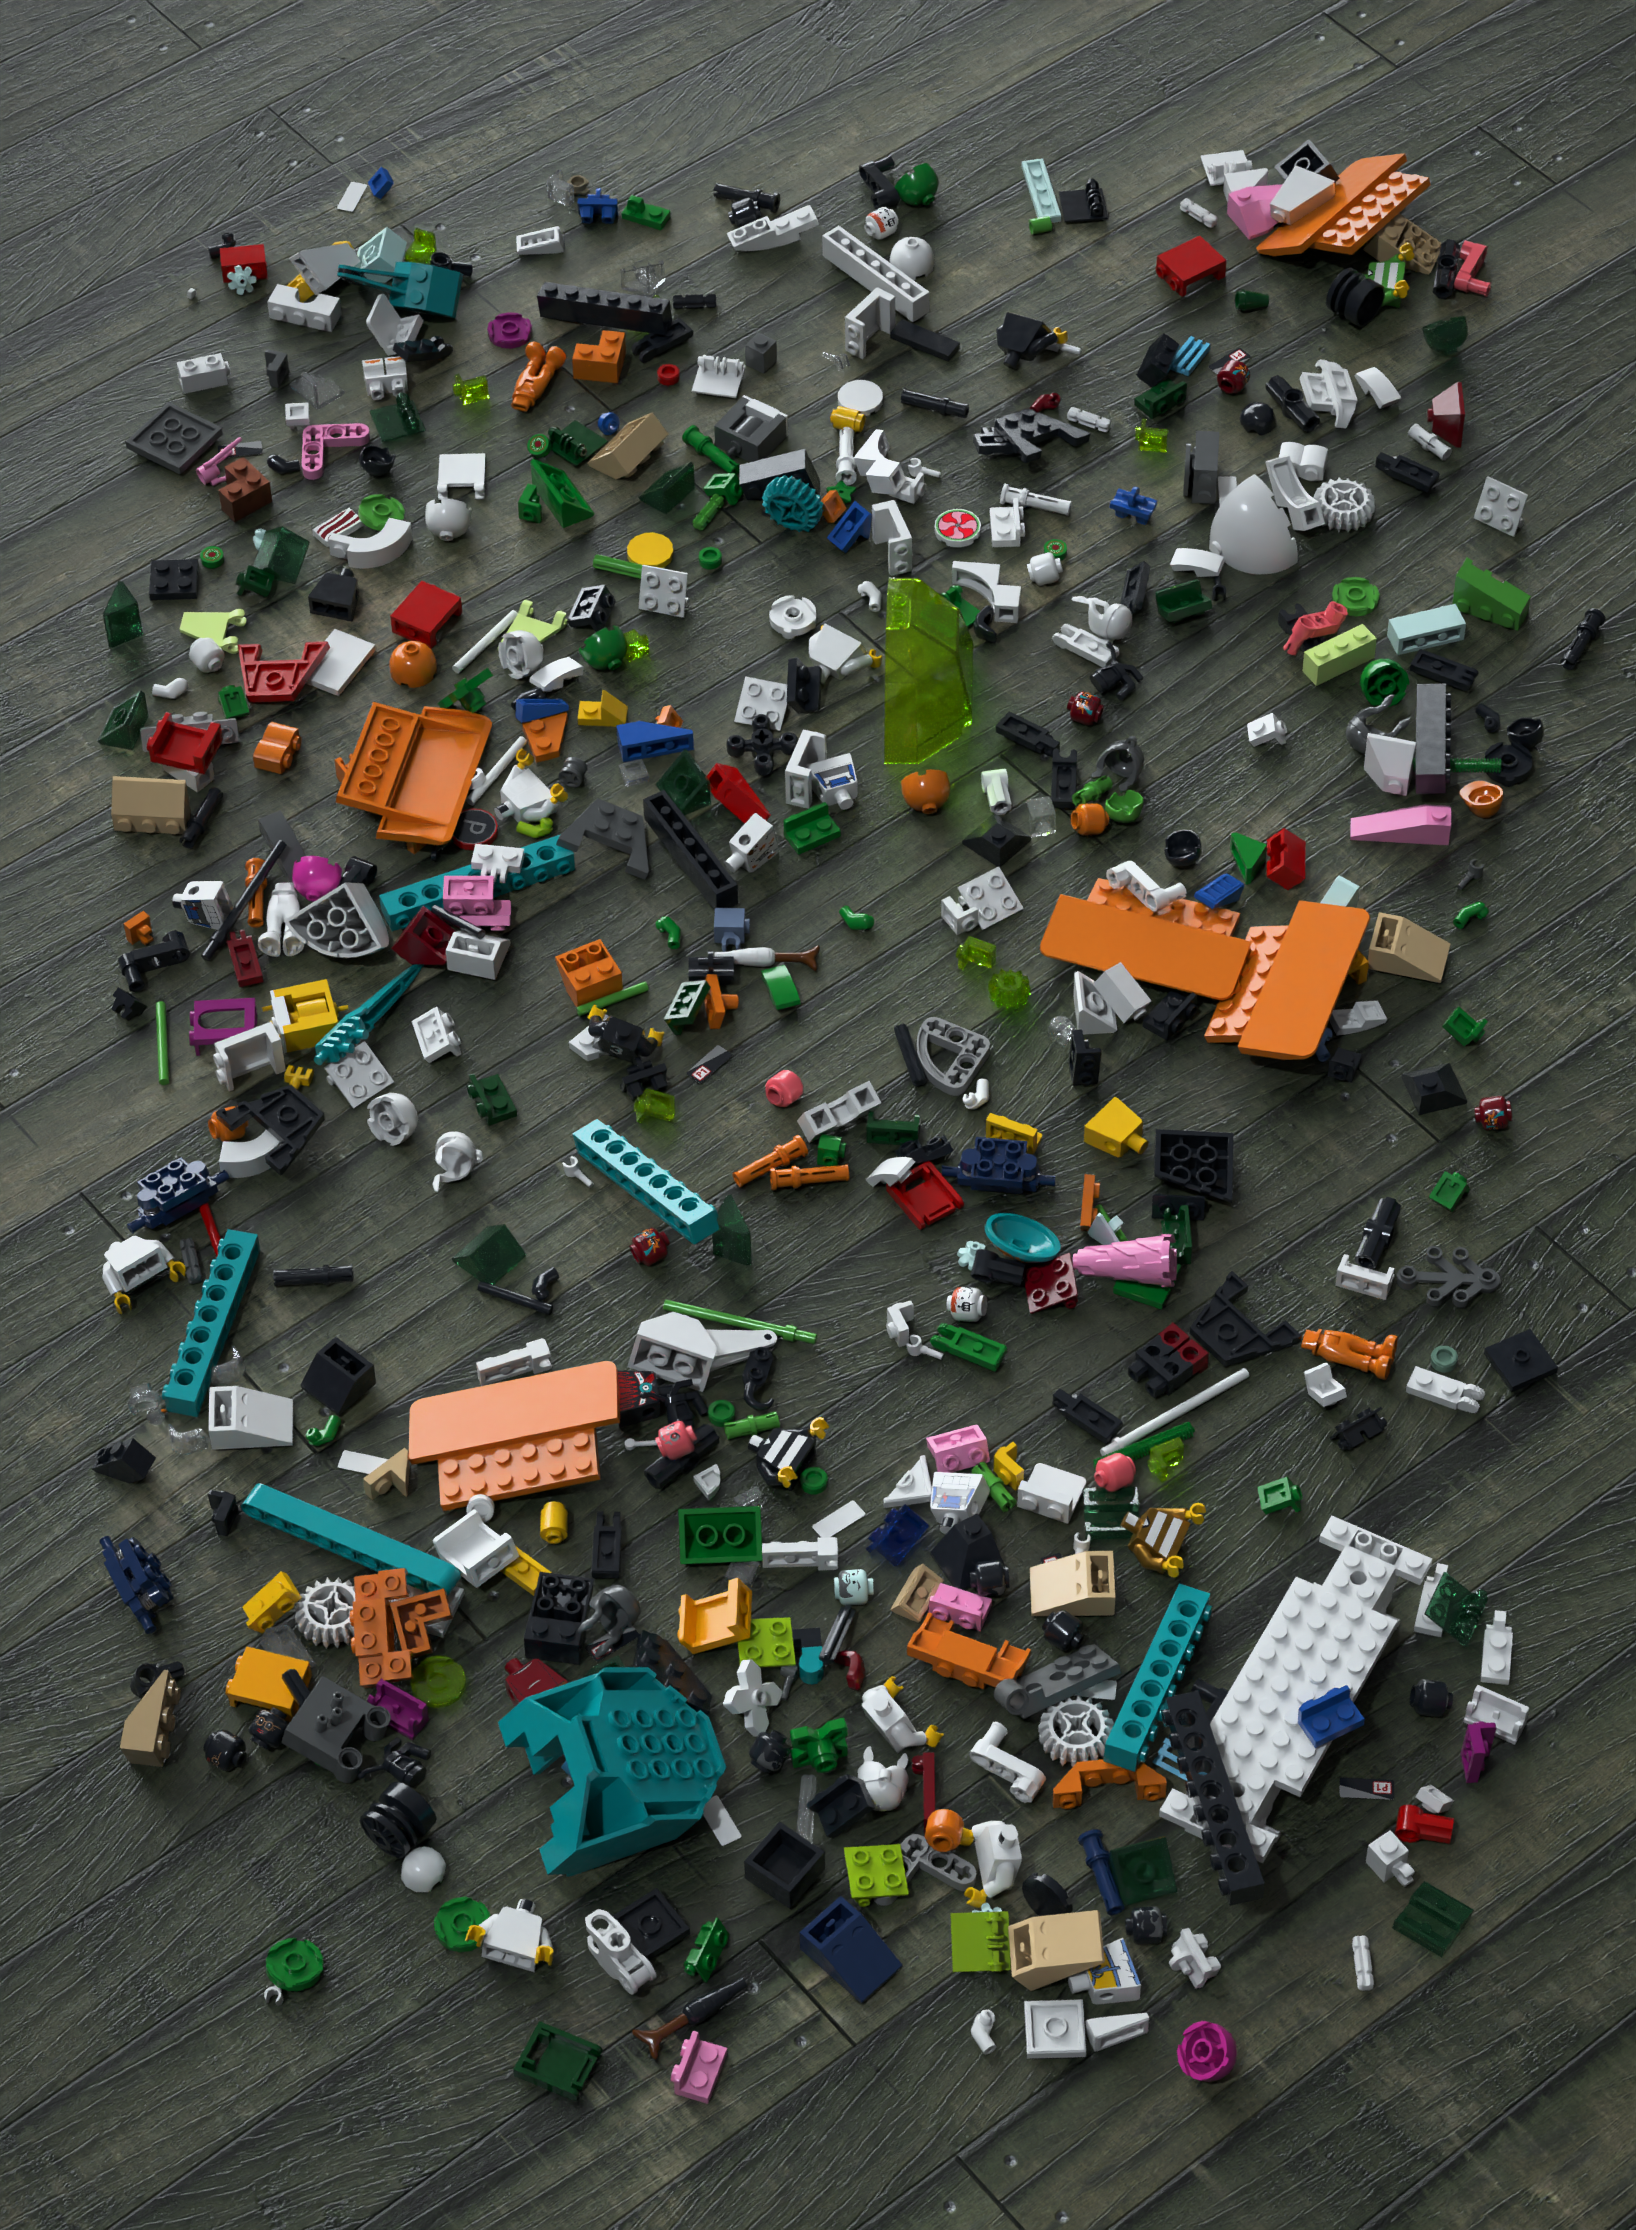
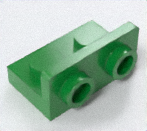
M826 802L812 806L796 815H791L783 821L784 837L798 855L841 837V830L830 817Z

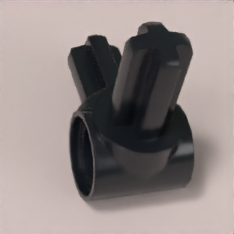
M436 252L431 255L430 265L462 273L463 276L472 275L473 266L470 263L452 262V258L443 252Z
M176 1661L161 1667L149 1663L141 1664L136 1669L130 1682L131 1691L142 1699L164 1670H168L173 1679L183 1677L185 1673L182 1663ZM140 1678H146L150 1683H144Z

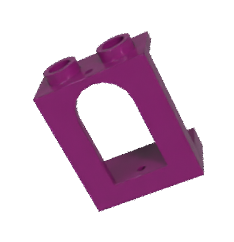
M255 998L194 1001V1011H190V1026H194V1031H189L190 1046H195L196 1056H200V1045H212L257 1027ZM245 1010L244 1027L205 1029L201 1027V1016L205 1013Z

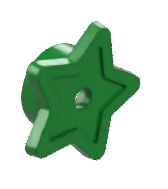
M840 480L836 486L827 487L826 491L837 490L843 503L846 504L851 502L850 495L856 491V488L846 486Z

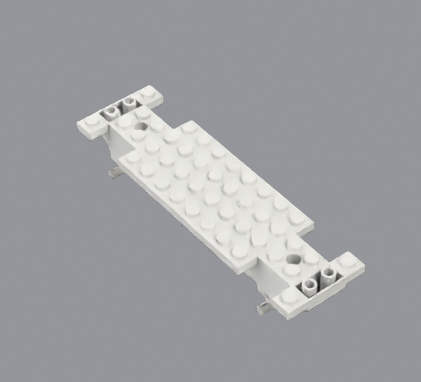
M1334 1516L1330 1517L1323 1529L1319 1542L1341 1551V1554L1322 1586L1316 1582L1312 1584L1295 1577L1210 1723L1256 1860L1261 1863L1265 1861L1272 1846L1277 1842L1281 1831L1266 1826V1819L1272 1811L1273 1802L1278 1793L1283 1789L1301 1797L1332 1742L1329 1741L1317 1748L1313 1746L1297 1723L1299 1708L1304 1702L1310 1699L1316 1700L1324 1696L1329 1690L1341 1688L1345 1685H1348L1350 1688V1699L1354 1703L1394 1630H1397L1401 1619L1386 1614V1608L1392 1599V1593L1398 1577L1420 1585L1432 1565V1558ZM1172 1788L1160 1809L1159 1816L1184 1827L1186 1832L1202 1839L1201 1830H1203L1201 1822H1197L1193 1811L1194 1799ZM1207 1796L1209 1799H1215L1213 1796ZM1221 1820L1214 1821L1216 1823H1224ZM1226 1844V1845H1222L1223 1847H1226V1848L1233 1847V1846L1227 1845V1844Z

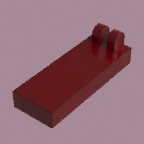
M923 1753V1756H914L912 1758L913 1773L923 1774L924 1834L928 1817L935 1811L934 1753Z

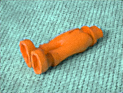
M530 342L526 346L525 353L529 362L516 382L512 396V408L526 412L542 396L555 370L563 366L566 360L565 352L559 347H551L546 354L540 343Z
M1318 1329L1317 1332L1306 1330L1301 1348L1312 1350L1313 1355L1321 1356L1329 1362L1360 1369L1367 1373L1371 1371L1377 1378L1386 1380L1394 1361L1398 1336L1388 1335L1383 1344L1377 1345L1374 1341H1367L1346 1332L1325 1330L1323 1333L1322 1329Z

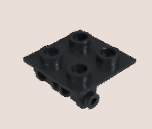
M1089 179L1084 190L1059 191L1064 222L1108 219L1103 190L1099 188V183L1095 179Z

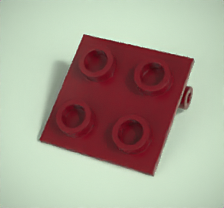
M1070 1252L1024 1270L1023 1277L1030 1314L1061 1302L1069 1309L1076 1306L1078 1290Z

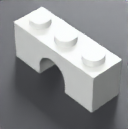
M277 284L267 301L269 317L271 319L328 332L333 331L342 315L340 298L318 294L314 301L301 303L297 288Z
M870 1081L847 1091L842 1097L829 1104L825 1102L804 1112L797 1122L810 1143L820 1138L821 1134H828L867 1115L869 1111H875L881 1104V1101Z

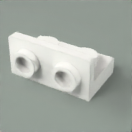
M1013 498V507L990 508L992 547L1020 546V537H1025L1024 523H1020V520H1023V506H1018V498Z
M435 1007L412 1021L423 1057L428 1063L449 1051L457 1057L461 1055L459 1048L461 1041L453 1030L455 1023L449 1013H443L438 1007Z

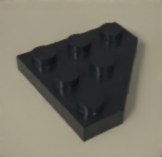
M642 1630L637 1640L633 1667L650 1668L657 1674L655 1679L666 1688L670 1685L687 1699L686 1704L696 1712L701 1710L708 1715L712 1698L709 1691L667 1640L662 1639L657 1634Z

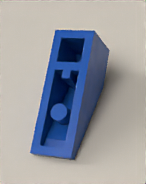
M643 721L616 725L617 742L623 762L694 750L693 731L690 729Z

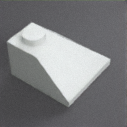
M1368 733L1364 770L1382 791L1407 796L1413 773L1416 742Z

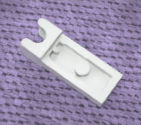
M545 1339L526 1343V1348L512 1350L506 1354L489 1357L477 1362V1373L481 1386L532 1370L534 1374L551 1369L552 1365L548 1359L551 1357V1353Z
M818 1538V1542L799 1541L797 1543L771 1542L762 1544L763 1568L818 1566L819 1571L837 1570V1538Z

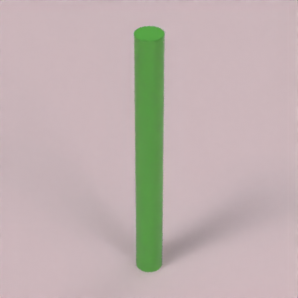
M159 1001L156 1003L159 1084L167 1085L169 1084L166 1004Z

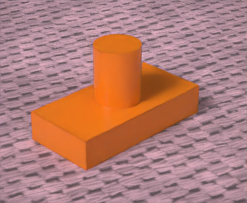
M707 974L705 980L711 987L704 1000L710 1029H720L725 1009L738 1008V995L721 994L717 974Z

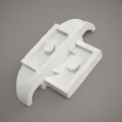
M1320 359L1315 366L1322 369L1321 374L1302 372L1299 378L1307 404L1312 410L1331 412V415H1336V428H1347L1357 403V397L1348 370L1342 369L1337 363Z

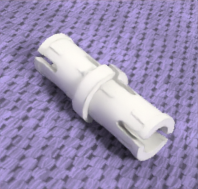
M1414 424L1410 428L1408 436L1420 443L1424 450L1431 451L1442 461H1445L1451 455L1452 449L1439 441L1434 433H1428L1418 424Z

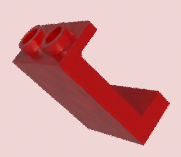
M1198 236L1158 255L1156 273L1159 278L1170 285L1173 291H1176L1183 297L1186 295L1188 285L1210 274L1217 280L1224 278L1227 260L1201 236Z
M421 581L390 615L392 632L411 641H420L432 649L437 644V631L452 614L457 616L462 614L461 597L440 589L433 584Z
M166 712L163 719L158 721L153 737H150L147 742L150 761L205 775L223 741L221 725L211 722L207 730L173 722L172 714Z

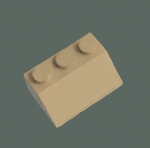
M652 412L627 423L587 464L614 479L623 476L628 478L637 471L636 466L638 464H643L651 457L649 453L652 450L656 451L664 444L662 440L668 435V432Z
M113 776L111 815L114 831L183 834L191 816L186 780Z

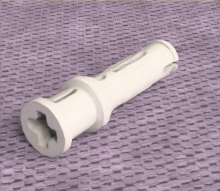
M844 427V434L842 429L839 431L840 456L836 461L838 469L836 480L837 482L842 480L846 486H849L856 481L854 470L857 465L853 457L854 431L850 427Z
M1004 484L1000 497V504H1013V498H1018V505L1023 506V508H1026V506L1067 516H1069L1072 501L1034 494L1028 488L1017 489L1009 487V484Z

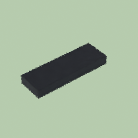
M903 319L890 332L891 339L948 362L960 349V342Z

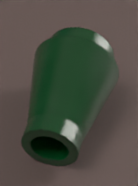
M1245 289L1237 291L1235 294V308L1241 309L1242 312L1268 307L1269 305L1268 294Z

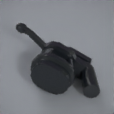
M1107 642L1106 647L1111 650L1112 663L1096 669L1094 674L1090 676V680L1100 693L1109 692L1121 681L1124 686L1116 693V697L1123 701L1136 687L1126 672L1131 673L1138 683L1143 680V676L1135 666L1116 661L1113 644Z
M692 1379L674 1383L667 1397L652 1392H642L640 1394L642 1399L651 1397L664 1402L668 1425L676 1421H682L686 1427L690 1425L692 1428L696 1427L694 1423L695 1415L688 1401H692L700 1416L708 1412V1408L698 1391L677 1395L680 1388L693 1385Z
M396 1737L384 1747L383 1764L366 1768L360 1771L357 1777L363 1779L368 1773L385 1770L391 1773L398 1782L414 1787L422 1781L427 1770L420 1761L409 1756L413 1755L427 1761L430 1758L431 1750L410 1742L396 1750L401 1746V1740Z

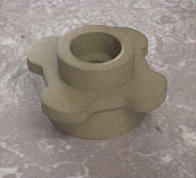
M581 175L571 177L567 181L569 186L568 194H588L589 188H587L589 181Z

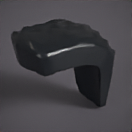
M986 605L977 614L973 629L976 637L995 643L997 641V633L988 626L993 620L994 611L993 608Z

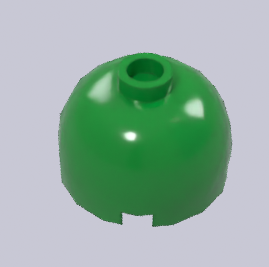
M922 163L913 168L914 173L910 176L906 173L895 185L899 197L911 206L930 204L935 199L934 195L938 190L939 181L935 171L928 163Z
M614 625L613 628L615 630L611 631L607 627L603 628L584 641L586 647L584 649L580 647L579 653L589 666L597 670L609 669L610 671L621 666V660L627 652V641L619 626Z
M1377 659L1370 662L1364 668L1360 677L1361 691L1370 704L1374 706L1381 705L1389 695H1394L1390 706L1397 704L1406 695L1405 690L1410 682L1407 672L1399 663L1391 659Z

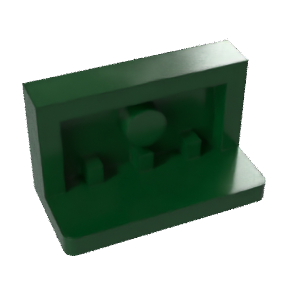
M1197 579L1165 588L1155 593L1158 614L1169 622H1179L1184 617L1202 615L1206 610L1212 609L1211 599L1202 594L1200 581Z

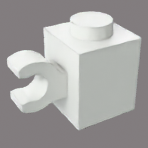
M1391 1830L1368 1845L1366 1863L1383 1882L1395 1876L1400 1884L1405 1887L1414 1880L1411 1876L1415 1871L1407 1864L1409 1850Z

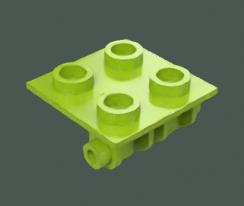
M790 1617L751 1619L750 1638L737 1642L740 1664L743 1660L752 1659L760 1668L796 1666Z
M900 1844L844 1847L851 1897L859 1903V1906L866 1907L870 1905V1901L874 1897L906 1896L909 1894Z
M1008 1911L950 1913L953 1972L1011 1970Z

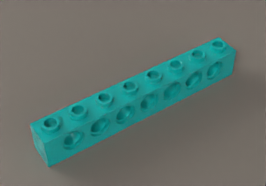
M560 835L521 847L524 848L525 854L521 873L508 872L506 883H500V875H497L496 882H494L493 898L574 871L573 851L556 845ZM471 865L379 895L381 912L392 932L406 928L423 906L430 911L434 905L444 909V876H481V870L472 869Z
M596 1119L572 1133L579 1155L695 1245L719 1230L717 1222L718 1213L713 1205L705 1203L697 1193L687 1189L682 1181L678 1182L674 1179L668 1170L660 1168L652 1158H647L638 1147H633L629 1144L624 1136L620 1137L616 1134L610 1125H605Z
M228 1229L224 1239H220L218 1256L211 1262L210 1277L203 1283L202 1298L197 1300L195 1304L194 1319L189 1321L187 1325L186 1340L181 1342L179 1346L178 1361L173 1363L171 1367L170 1382L168 1385L165 1384L162 1391V1400H165L167 1412L198 1417L260 1252L258 1234Z
M1179 1583L1105 1743L1104 1762L1134 1772L1139 1762H1145L1149 1752L1148 1742H1154L1158 1732L1157 1723L1158 1721L1163 1722L1161 1710L1165 1709V1698L1175 1696L1177 1689L1175 1683L1177 1680L1181 1681L1186 1669L1184 1663L1186 1660L1190 1661L1195 1649L1194 1641H1200L1204 1629L1202 1623L1203 1621L1208 1622L1213 1609V1606L1209 1605L1210 1593Z

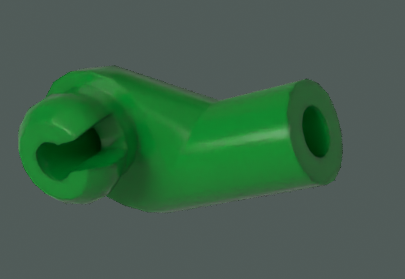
M844 906L839 911L843 920L852 930H865L874 926V918L868 914H854L849 906Z
M662 916L661 919L656 921L657 930L660 929L659 932L666 931L668 933L669 948L678 949L680 947L681 929L670 917Z
M331 1415L324 1429L310 1428L306 1433V1439L309 1440V1444L320 1446L333 1441L341 1424V1419Z

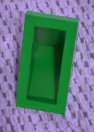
M1236 832L1231 833L1230 851L1245 884H1251L1266 861L1267 844Z

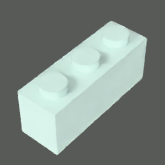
M1456 604L1389 619L1387 636L1398 656L1419 651V649L1423 650L1464 640L1466 622Z

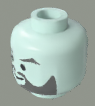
M862 1569L841 1571L838 1577H834L835 1599H839L840 1603L845 1606L866 1604L868 1595H874L873 1578H867V1573Z

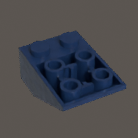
M842 1896L800 1931V1950L861 2004L903 1967L863 1915Z

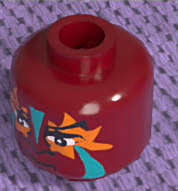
M1229 360L1217 375V382L1221 390L1231 394L1242 391L1250 379L1248 367L1238 360Z
M1081 691L1076 697L1071 696L1067 710L1070 711L1071 720L1091 726L1094 722H1099L1104 705L1101 704L1099 697Z
M1503 1096L1482 1098L1479 1102V1107L1474 1108L1476 1123L1481 1122L1485 1130L1505 1129L1508 1127L1509 1122L1513 1121L1511 1102L1506 1101Z
M651 1227L635 1235L629 1248L638 1264L643 1263L646 1266H650L667 1256V1246L670 1245V1242L664 1231L658 1232L655 1228Z

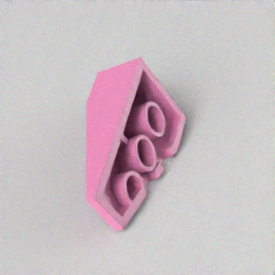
M1283 184L1246 187L1228 194L1227 214L1249 240L1269 233L1273 230L1274 225L1278 223L1274 218H1271L1270 203Z
M1424 804L1351 818L1350 840L1449 845L1451 807L1447 805Z

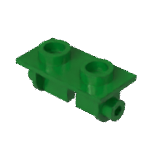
M716 1918L714 1923L708 1921L702 1925L694 1943L696 1947H701V1949L692 1948L684 1962V1972L691 1976L699 1973L704 1982L708 1981L712 1971L715 1969L717 1960L726 1946L730 1935L719 1918Z

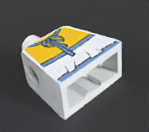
M1123 1938L1103 1946L1105 1963L1068 1977L1072 1994L1088 1990L1091 2001L1095 2005L1140 1999L1141 1984Z

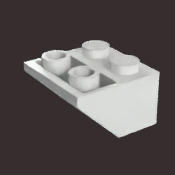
M464 930L453 932L446 948L447 968L451 971L495 980L511 942L509 939L485 935L484 938L479 939Z

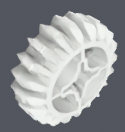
M1338 478L1337 481L1330 479L1328 483H1322L1321 487L1317 488L1313 497L1314 500L1320 502L1325 524L1322 526L1328 525L1329 530L1336 528L1338 532L1341 529L1347 532L1350 529L1357 531L1359 526L1365 527L1366 523L1370 522L1375 511V499L1371 489H1366L1365 484H1359L1358 480L1352 482L1349 478L1347 480Z
M327 1577L324 1584L316 1580L315 1588L307 1586L306 1594H300L302 1598L296 1603L295 1619L298 1623L299 1631L304 1633L307 1641L313 1639V1643L316 1646L323 1642L326 1649L330 1643H334L337 1648L340 1642L343 1641L349 1645L350 1638L355 1637L354 1627L351 1626L349 1618L350 1610H353V1601H355V1586H352L350 1580L342 1583L339 1577L335 1582H331Z
M1078 1695L1076 1700H1071L1069 1697L1065 1699L1064 1703L1060 1701L1055 1706H1049L1046 1713H1043L1038 1728L1040 1733L1039 1741L1043 1744L1045 1753H1051L1052 1761L1060 1758L1062 1766L1066 1762H1071L1073 1767L1077 1762L1098 1760V1757L1104 1758L1105 1743L1114 1723L1109 1718L1108 1710H1102L1100 1702L1092 1705L1091 1697L1086 1701H1082L1080 1695ZM1092 1724L1098 1730L1097 1736H1094L1092 1730H1090ZM1056 1727H1059L1061 1729V1733H1063V1737L1061 1739L1056 1735L1054 1731Z

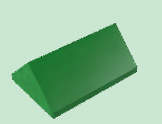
M532 459L530 462L532 484L537 485V493L562 528L594 516L595 513L565 471Z
M760 1506L678 1509L680 1564L763 1561Z

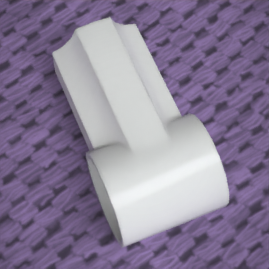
M1006 769L982 771L983 793L987 794L990 811L996 815L1006 814L1007 811L1011 810Z

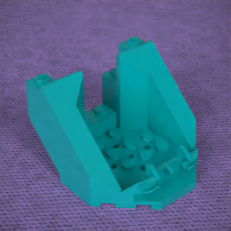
M604 1667L596 1674L526 1697L498 1722L506 1747H525L533 1775L541 1774L564 1754L575 1785L550 1807L554 1823L550 1826L554 1837L539 1849L547 1875L566 1874L567 1877H571L677 1839L701 1819L704 1813L703 1809L711 1799L717 1787L716 1783L719 1777L723 1775L726 1769V1764L709 1717L701 1710L696 1712L686 1704L687 1699L669 1685L666 1688L655 1679L657 1674L648 1667Z

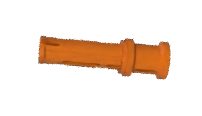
M252 858L246 862L245 868L248 872V877L245 880L246 887H248L265 860ZM266 878L248 903V925L254 928L261 927L264 924L263 890L267 886Z
M796 1135L792 1141L782 1146H775L772 1153L737 1172H733L734 1181L739 1187H742L746 1183L769 1172L770 1168L786 1167L790 1165V1161L797 1157L807 1156V1146L803 1139Z
M848 1164L799 1169L796 1166H792L791 1169L780 1170L770 1168L772 1191L780 1187L791 1186L797 1189L801 1187V1184L849 1181Z

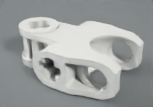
M597 1909L585 1918L586 1929L590 1934L587 1937L589 1951L609 1976L619 1980L628 1993L633 1995L643 1984L656 1979L657 1975L651 1963L633 1946L628 1932L607 1911ZM597 1919H604L609 1925L607 1929L599 1928L596 1931L592 1923Z

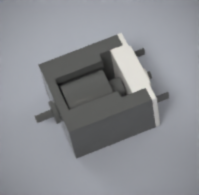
M744 395L714 425L715 446L727 451L729 456L734 454L748 462L765 459L788 436L787 414L781 413L769 405Z

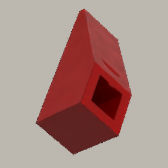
M716 763L703 780L713 796L744 824L755 813L766 821L771 816L736 767Z

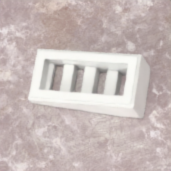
M559 226L517 236L518 255L564 252V238Z
M1147 2013L1086 2020V2035L1094 2051H1100L1146 2034L1149 2028V2016Z

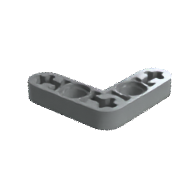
M919 1834L909 1835L901 1843L903 1864L908 1869L905 1873L907 1884L920 1868L959 1891H966L967 1888L975 1886L976 1869L966 1860L950 1851H936L926 1842L925 1837ZM917 1845L921 1846L920 1850L914 1851V1853L911 1855L910 1860L908 1857L911 1854V1847L915 1848L917 1847ZM941 1857L947 1860V1865L937 1868L931 1862L933 1859ZM965 1873H968V1878L959 1879V1875L963 1876ZM898 1896L874 1897L872 1899L879 1905H889Z

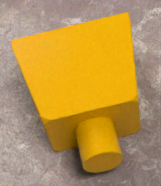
M1114 1097L1084 1128L1085 1143L1116 1157H1122L1130 1148L1142 1154L1149 1144L1146 1139L1142 1138V1119L1117 1097Z

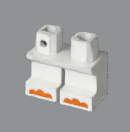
M400 356L385 358L386 375L384 374L382 358L362 360L367 394L371 395L373 400L382 399L386 393H393V396L396 398L405 396V392L408 391L406 362Z

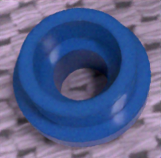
M614 413L602 414L598 420L600 431L605 435L614 434L619 427V417Z

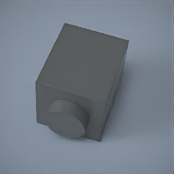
M757 333L745 345L746 366L765 374L777 361V341Z

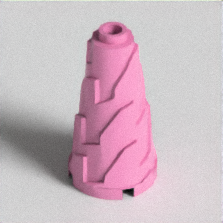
M1162 1234V1236L1138 1238L1133 1241L1114 1242L1110 1245L1086 1246L1084 1249H1079L1078 1254H1073V1268L1078 1269L1079 1274L1084 1276L1113 1278L1114 1280L1161 1285V1287H1174L1175 1284L1172 1280H1176L1177 1249H1170V1243H1176L1173 1234Z

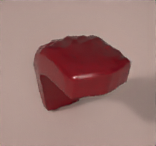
M839 1651L835 1662L850 1667L846 1676L848 1687L852 1690L860 1691L865 1677L863 1658L856 1651Z

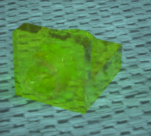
M415 228L413 231L414 241L406 251L405 261L427 264L431 255L436 251L435 234Z
M460 374L454 375L453 392L455 397L460 398L463 405L489 398L488 383L485 375L465 381L462 380Z
M1142 418L1141 427L1136 426L1135 440H1139V450L1166 453L1168 429L1146 427L1147 419Z
M635 629L624 633L627 641L625 658L629 662L649 653V638L646 634L640 636Z
M968 936L964 945L960 944L956 952L958 968L963 970L968 961H972L977 965H983L992 969L996 962V945Z
M646 1088L641 1097H637L634 1103L636 1122L642 1123L647 1115L671 1122L675 1116V1097Z
M1180 1437L1150 1448V1459L1147 1461L1148 1467L1152 1475H1157L1160 1482H1164L1167 1479V1466H1174L1183 1460L1184 1444Z

